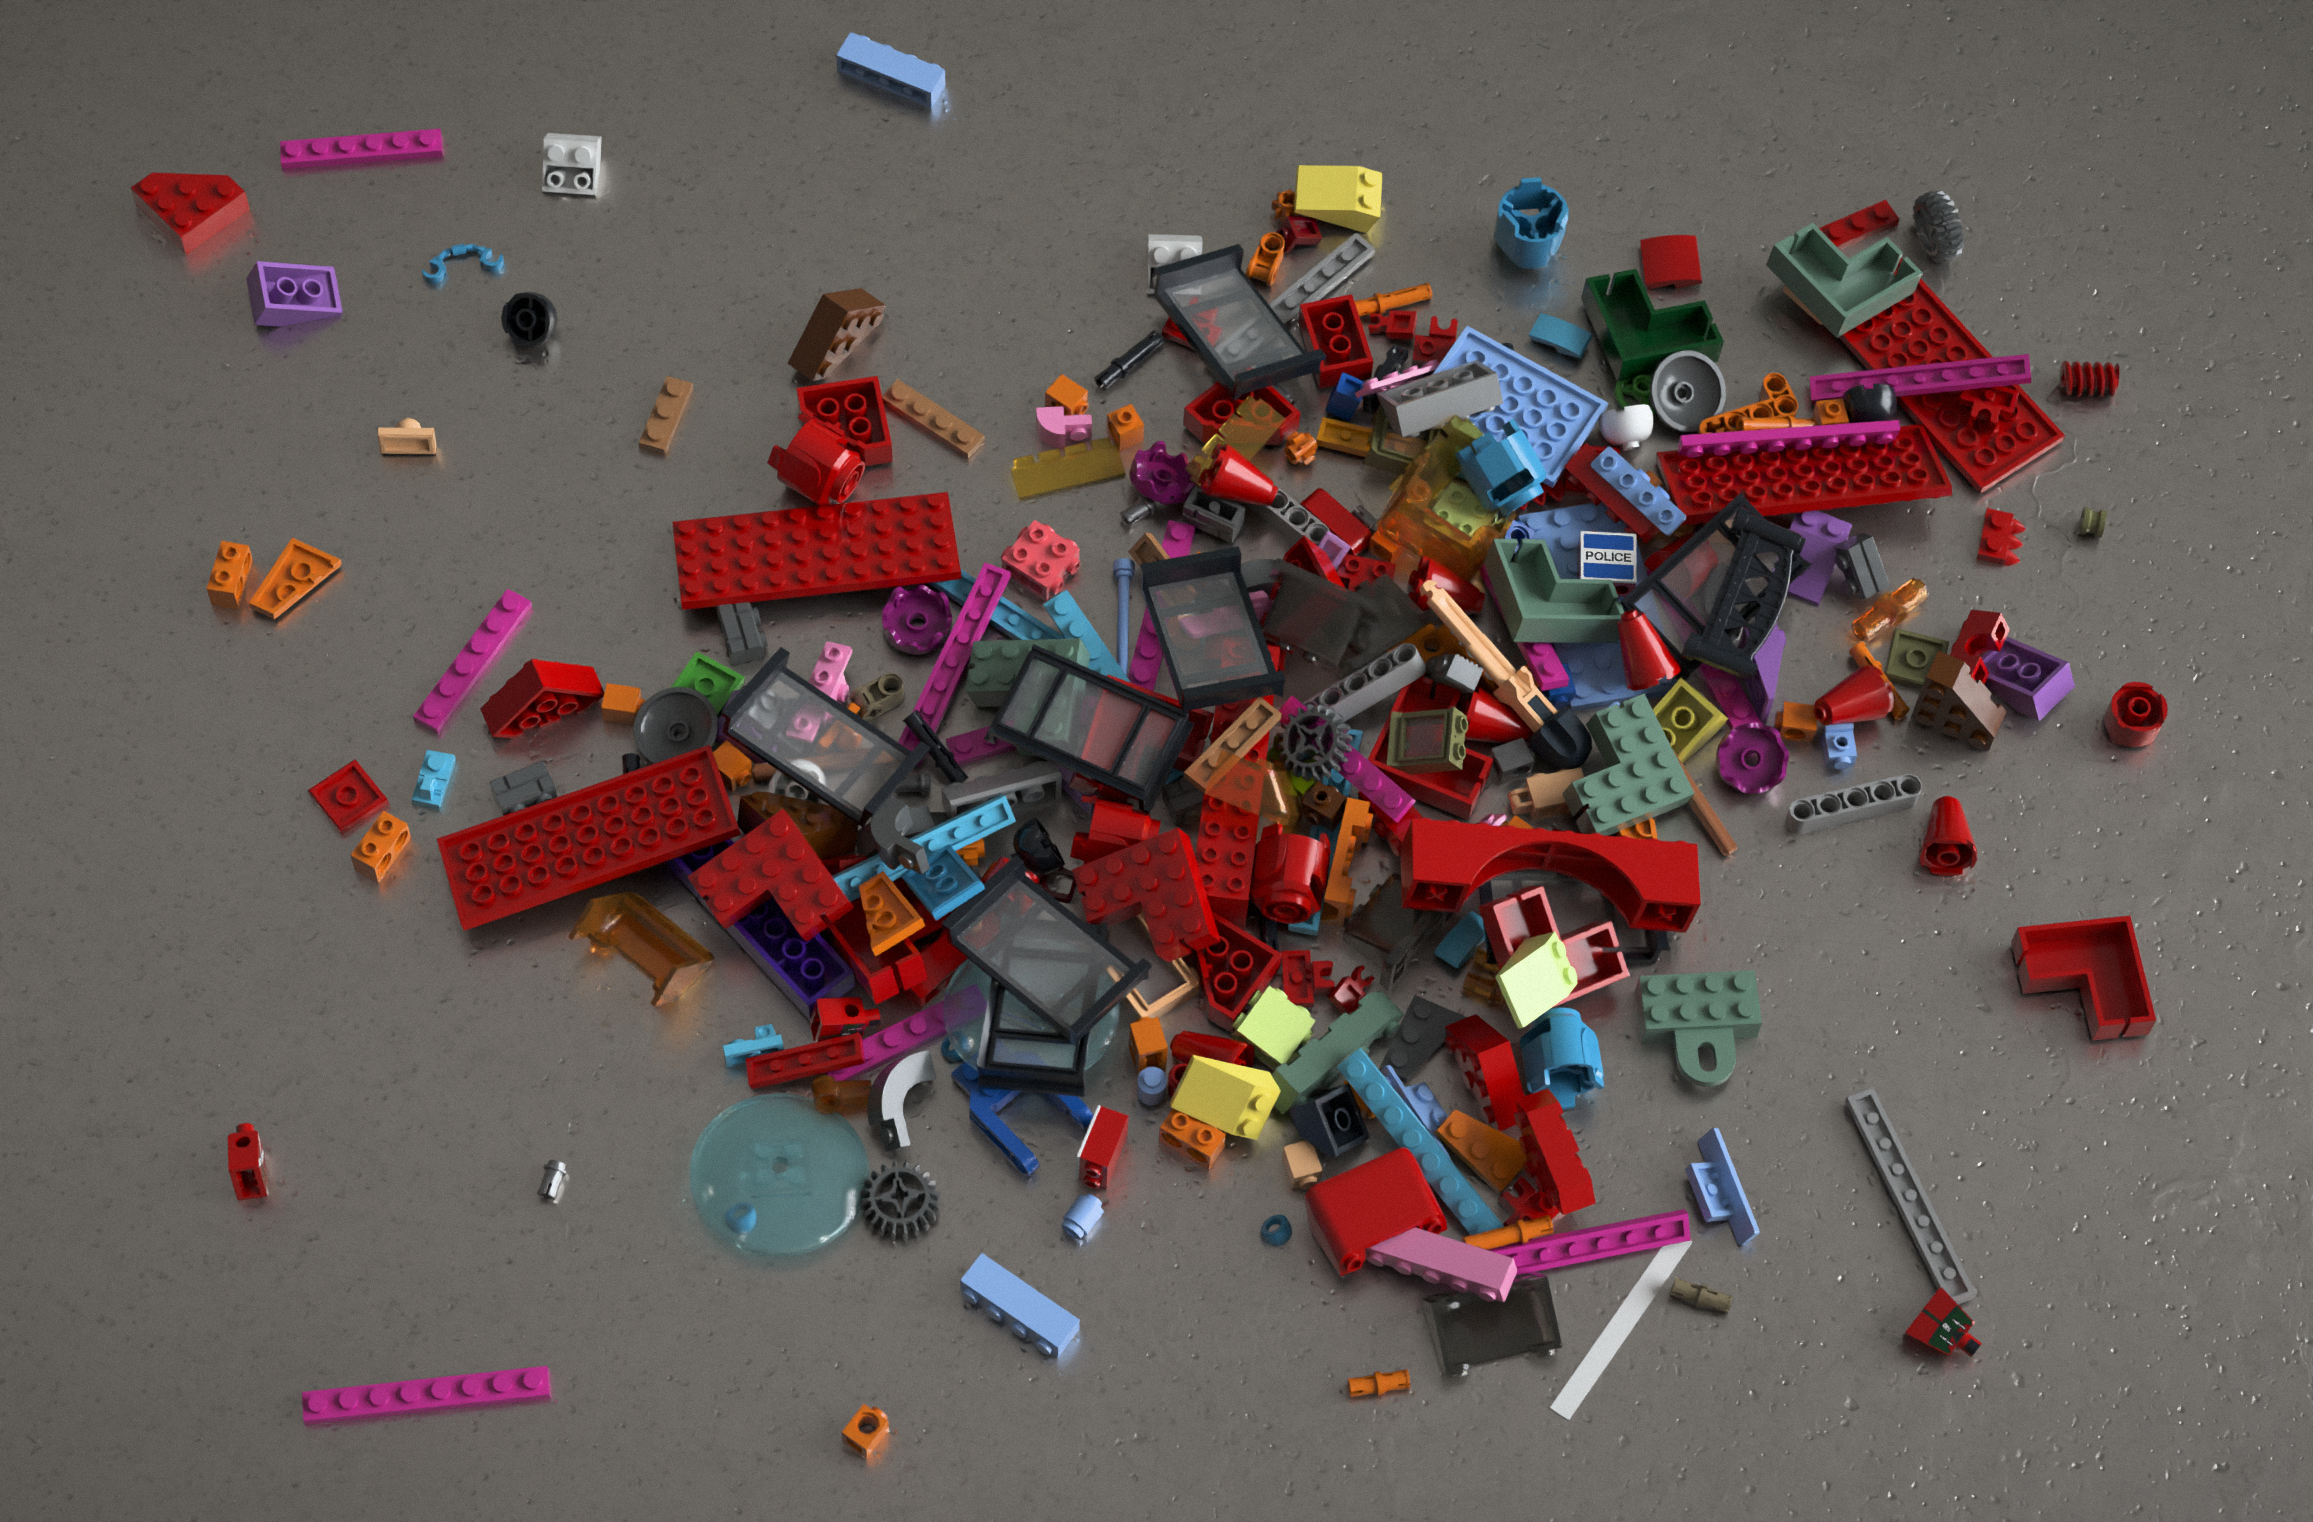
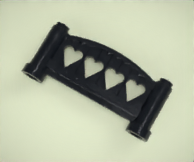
M1740 506L1729 531L1740 536L1716 600L1702 636L1694 632L1690 633L1683 648L1681 658L1690 662L1695 659L1746 680L1747 678L1752 680L1758 664L1753 663V657L1764 645L1780 617L1790 584L1792 556L1794 553H1801L1806 538L1801 537L1802 535L1754 516L1750 514L1751 510ZM1775 552L1779 557L1778 562L1774 563L1775 571L1767 573L1754 555ZM1759 577L1767 578L1769 586L1764 588L1765 596L1757 598L1744 580ZM1750 602L1757 603L1759 605V612L1754 614L1755 622L1747 623L1734 605ZM1747 628L1750 635L1744 639L1746 646L1742 649L1737 648L1725 633V630Z

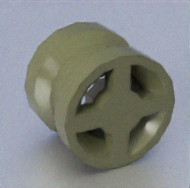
M2084 507L2079 523V534L2092 533L2095 537L2101 538L2105 528L2107 511L2100 510L2095 512L2088 507Z

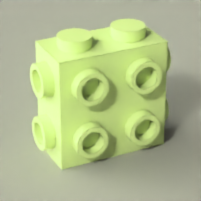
M1452 482L1447 490L1442 489L1439 492L1434 508L1432 510L1427 509L1422 516L1420 522L1423 524L1421 535L1429 543L1439 545L1448 550L1452 556L1469 562L1497 523L1499 508L1493 512L1484 510L1475 494L1468 488Z
M1268 986L1263 992L1256 991L1255 995L1248 1002L1251 1006L1246 1015L1241 1012L1237 1020L1231 1025L1235 1030L1230 1038L1244 1041L1254 1046V1056L1275 1071L1284 1062L1288 1065L1297 1057L1298 1054L1294 1051L1299 1044L1304 1046L1314 1032L1310 1028L1316 1020L1310 1017L1311 1014L1307 1009L1299 1005L1296 1006L1289 1001L1287 995L1282 990Z

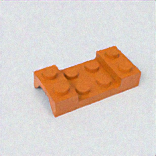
M1347 798L1324 897L1325 904L1320 922L1322 924L1343 928L1345 918L1351 919L1356 889L1351 888L1353 878L1348 877L1354 851L1360 852L1362 842L1368 843L1374 815L1368 813L1370 802Z

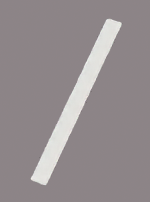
M1692 1241L1662 1246L1550 1407L1552 1410L1567 1420L1571 1418L1688 1250Z

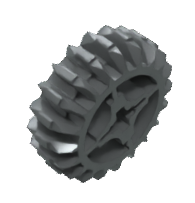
M1930 191L1918 196V199H1915L1912 217L1915 222L1913 226L1916 228V235L1923 250L1926 251L1927 257H1931L1934 262L1940 263L1953 260V258L1962 254V248H1964L1963 227L1961 225V218L1958 215V209L1954 207V202L1950 200V196L1943 191Z
M1308 704L1306 712L1302 708H1297L1298 716L1295 717L1292 714H1288V718L1291 720L1288 725L1281 723V727L1285 729V732L1277 734V738L1283 741L1275 745L1276 749L1282 752L1278 755L1280 761L1285 762L1284 768L1288 771L1292 770V774L1297 778L1302 775L1304 780L1310 781L1313 776V779L1320 781L1322 773L1327 778H1331V769H1335L1337 772L1341 771L1338 763L1340 761L1348 762L1344 753L1352 752V748L1346 744L1353 740L1352 736L1347 734L1350 726L1344 723L1345 718L1341 714L1336 715V711L1333 708L1327 710L1321 704H1319L1317 709L1312 704ZM1314 723H1325L1323 726L1319 725L1315 729L1310 730L1307 728V726ZM1300 735V743L1296 746L1297 738ZM1309 735L1313 739H1315V741L1317 742V746L1320 748V750H1318L1312 744V740L1309 738ZM1333 738V744H1332V747H1331V749H1330V751H1329V750H1328V744H1329V742L1331 741V739ZM1314 756L1322 757L1319 761L1304 763L1306 759L1310 760Z
M895 1160L892 1163V1169H888L887 1166L882 1164L881 1174L873 1170L871 1173L872 1180L865 1179V1189L860 1191V1198L863 1199L860 1202V1209L865 1211L863 1219L870 1221V1229L879 1228V1235L881 1237L890 1232V1239L895 1240L897 1234H902V1239L905 1241L908 1239L909 1232L918 1237L919 1227L927 1231L929 1229L928 1221L934 1222L936 1220L934 1212L940 1209V1203L937 1202L940 1199V1192L935 1190L937 1188L936 1181H929L930 1173L926 1171L920 1174L921 1167L919 1165L909 1169V1162L907 1161L903 1164V1167H898V1163ZM903 1183L913 1185L917 1189L906 1188ZM893 1184V1187L889 1192L882 1193V1196H878V1194L885 1187ZM897 1191L900 1192V1198L903 1201V1210H900V1205L897 1202ZM922 1205L917 1213L907 1218V1214L911 1209ZM891 1212L897 1219L888 1217L883 1213Z

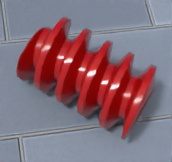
M2063 361L2060 369V387L2066 389L2067 395H2071L2073 388H2076L2078 396L2082 395L2084 388H2087L2089 396H2092L2094 390L2098 389L2100 397H2103L2105 389H2108L2110 397H2114L2119 385V364H2115L2113 368L2110 362L2105 363L2103 367L2100 362H2095L2093 366L2089 362H2084L2081 366L2078 361H2074L2070 366L2068 361Z

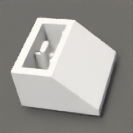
M548 133L543 138L542 191L596 195L601 163V137Z
M1148 234L1147 294H1154L1157 279L1155 268L1202 255V236ZM1201 285L1172 294L1201 295Z

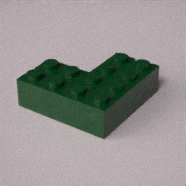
M1637 269L1614 273L1608 295L1606 293L1610 282L1609 274L1586 278L1581 300L1617 382L1633 379L1639 375H1652L1657 365L1664 358L1679 351L1699 352L1710 358L1714 363L1718 362L1724 341L1716 323L1712 324L1713 317L1705 300L1655 310Z

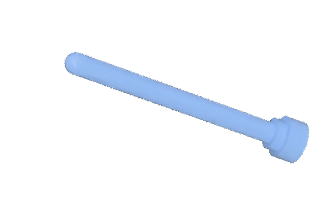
M1120 558L1113 562V575L1116 576L1118 581L1117 663L1128 678L1129 581L1135 575V562L1131 559Z

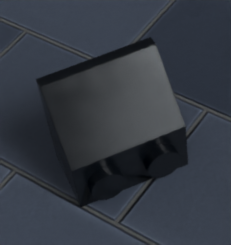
M1349 1083L1323 1090L1289 1108L1299 1136L1331 1157H1336L1370 1138Z

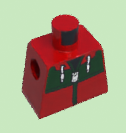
M860 997L816 999L809 1022L813 1043L860 1033L861 1037H863L865 1028L880 1025L881 1018L878 1008L864 1009Z
M1942 1287L1936 1291L1906 1330V1333L1948 1356L1957 1346L1968 1356L1972 1357L1982 1344L1968 1333L1975 1322Z

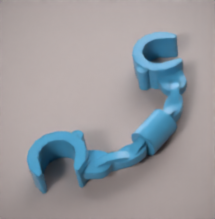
M465 243L454 245L429 261L430 267L438 270L436 274L431 275L422 270V276L427 283H439L446 274V267L442 265L443 259L450 255L467 254L468 251L478 253L481 267H484L487 271L496 272L504 265L503 254L499 256L496 262H488L487 260L492 256L491 248L487 249L486 247H479L473 244L465 245Z

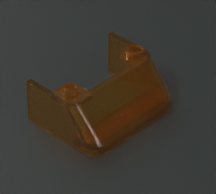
M1426 452L1408 467L1379 517L1377 528L1385 539L1416 560L1420 561L1422 555L1433 558L1469 582L1484 565L1493 539L1504 538L1517 513L1511 511L1498 520L1493 528L1490 526L1479 527L1475 530L1472 537L1465 534L1427 508L1432 498V490L1427 482L1419 478L1420 473L1431 454Z
M1221 750L1205 794L1285 826L1299 825L1303 816L1290 771L1284 768V762L1270 758V761L1258 758L1256 762Z
M622 892L590 899L568 936L571 940L587 937L590 939L592 946L602 951L616 948L655 980L652 985L655 996L650 1004L654 1007L677 1001L707 971L714 960V955L643 897L633 892Z

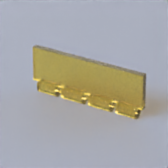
M1248 396L1236 409V412L1243 417L1242 420L1237 415L1232 414L1218 430L1225 439L1218 434H1214L1201 449V452L1208 458L1205 459L1202 455L1197 454L1185 467L1186 471L1192 475L1190 480L1198 487L1201 486L1198 483L1199 476L1204 468L1209 469L1213 461L1210 457L1217 443L1220 445L1226 443L1232 446L1250 461L1286 419L1261 398L1256 401L1251 396Z
M1455 414L1442 428L1449 436L1445 439L1438 432L1423 448L1430 456L1426 459L1419 453L1405 468L1411 477L1407 479L1400 473L1388 486L1394 493L1391 499L1413 520L1438 496L1439 492L1461 471L1459 468L1461 465L1455 453L1470 446L1475 455L1477 454L1471 442L1484 434L1467 417L1462 420Z
M1106 437L1090 441V451H1088L1084 442L1064 447V457H1061L1059 448L1037 453L1038 463H1035L1033 455L1014 458L1015 468L1011 469V474L1019 500L1125 476L1126 473L1117 445H1112L1110 438Z

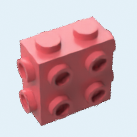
M1034 520L1029 527L1025 526L1020 531L1015 544L1012 547L1008 546L1001 555L1002 569L1010 571L1011 579L1047 601L1053 593L1056 595L1062 589L1066 577L1069 574L1073 575L1078 570L1081 563L1079 560L1080 548L1071 539H1064L1056 534L1049 525H1042Z

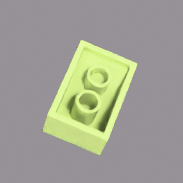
M1556 932L1525 939L1496 975V980L1518 1029L1524 1028L1566 998L1578 983L1575 969L1570 966L1566 957L1565 946L1562 941H1559Z

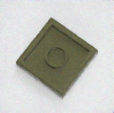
M1895 628L1885 667V675L1891 682L1922 689L1937 652L1941 651L1947 654L1950 641Z

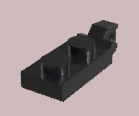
M1393 345L1386 353L1387 359L1383 365L1380 364L1377 367L1374 378L1382 381V378L1390 373L1397 372L1399 375L1400 369L1409 357L1408 350ZM1374 393L1362 397L1364 412L1375 414L1380 405L1377 394Z

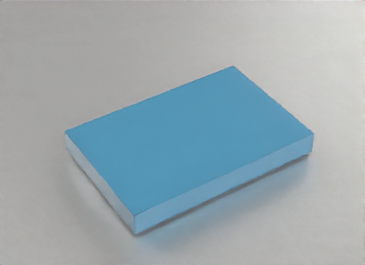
M946 845L927 858L930 868L922 875L912 869L901 875L905 884L936 921L985 889L980 879L950 845Z

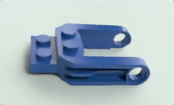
M997 1039L994 1061L1048 1066L1036 1053L1015 1052L1011 1054ZM977 1051L951 1073V1078L970 1097V1120L1023 1175L1029 1176L1040 1167L1037 1158L995 1114L1022 1091L979 1088L977 1070L979 1051ZM1043 1093L1065 1116L1069 1115L1082 1130L1090 1125L1093 1114L1078 1096Z

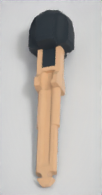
M1427 580L1420 586L1421 597L1424 594L1428 597L1426 602L1428 606L1499 686L1493 692L1495 697L1500 702L1510 705L1534 732L1529 738V743L1542 759L1557 770L1575 769L1583 765L1593 748L1592 737L1585 725L1572 710L1564 707L1557 711L1534 685L1530 671L1525 666L1517 671L1443 588L1441 590L1436 589L1435 585L1437 582Z

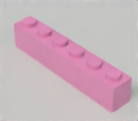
M1418 1228L1410 1229L1365 1249L1366 1259L1376 1266L1388 1265L1404 1275H1411L1413 1273L1422 1276L1424 1280L1433 1284L1441 1282L1450 1285L1452 1289L1461 1293H1466V1291L1476 1293L1480 1298L1490 1302L1494 1300L1505 1302L1517 1273L1514 1259Z

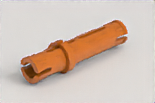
M1427 282L1390 293H1375L1372 297L1356 300L1355 304L1359 317L1371 313L1383 314L1386 310L1431 300L1432 290Z
M1785 416L1784 418L1739 417L1736 423V430L1749 431L1818 425L1815 418L1800 419L1794 416Z
M1864 642L1856 644L1849 650V654L1852 655L1859 667L1873 665L1882 671V664L1880 661H1875ZM1883 672V675L1880 676L1884 683H1890L1894 696V707L1891 713L1895 719H1899L1905 716L1910 711V708L1905 704Z
M1546 1215L1524 1222L1522 1219L1517 1220L1515 1224L1463 1236L1462 1241L1466 1244L1489 1250L1511 1243H1527L1529 1239L1553 1234L1554 1230L1550 1229L1553 1228L1550 1216Z

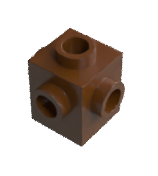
M1317 781L1314 787L1308 789L1302 797L1301 804L1304 817L1312 825H1321L1333 832L1343 818L1347 797L1342 795L1334 786L1324 785Z

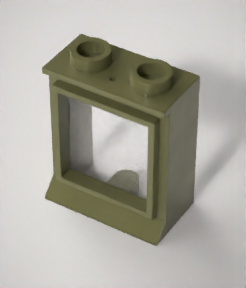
M1380 404L1371 420V425H1374L1368 438V443L1371 445L1363 464L1425 483L1430 473L1435 474L1439 464V458L1435 456L1443 442V436H1440L1441 428L1420 431L1418 436L1412 438L1402 437L1393 431Z
M1455 707L1409 713L1391 711L1387 765L1408 774L1462 770L1463 759L1466 755L1464 742L1465 733L1468 730L1467 716Z

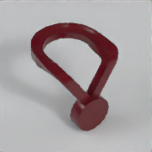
M1060 867L1059 870L1053 872L1074 877L1073 871L1064 867ZM1049 875L1041 877L1040 887L1059 902H1071L1075 887L1077 886L1075 877L1073 878L1069 894L1050 890L1046 883Z

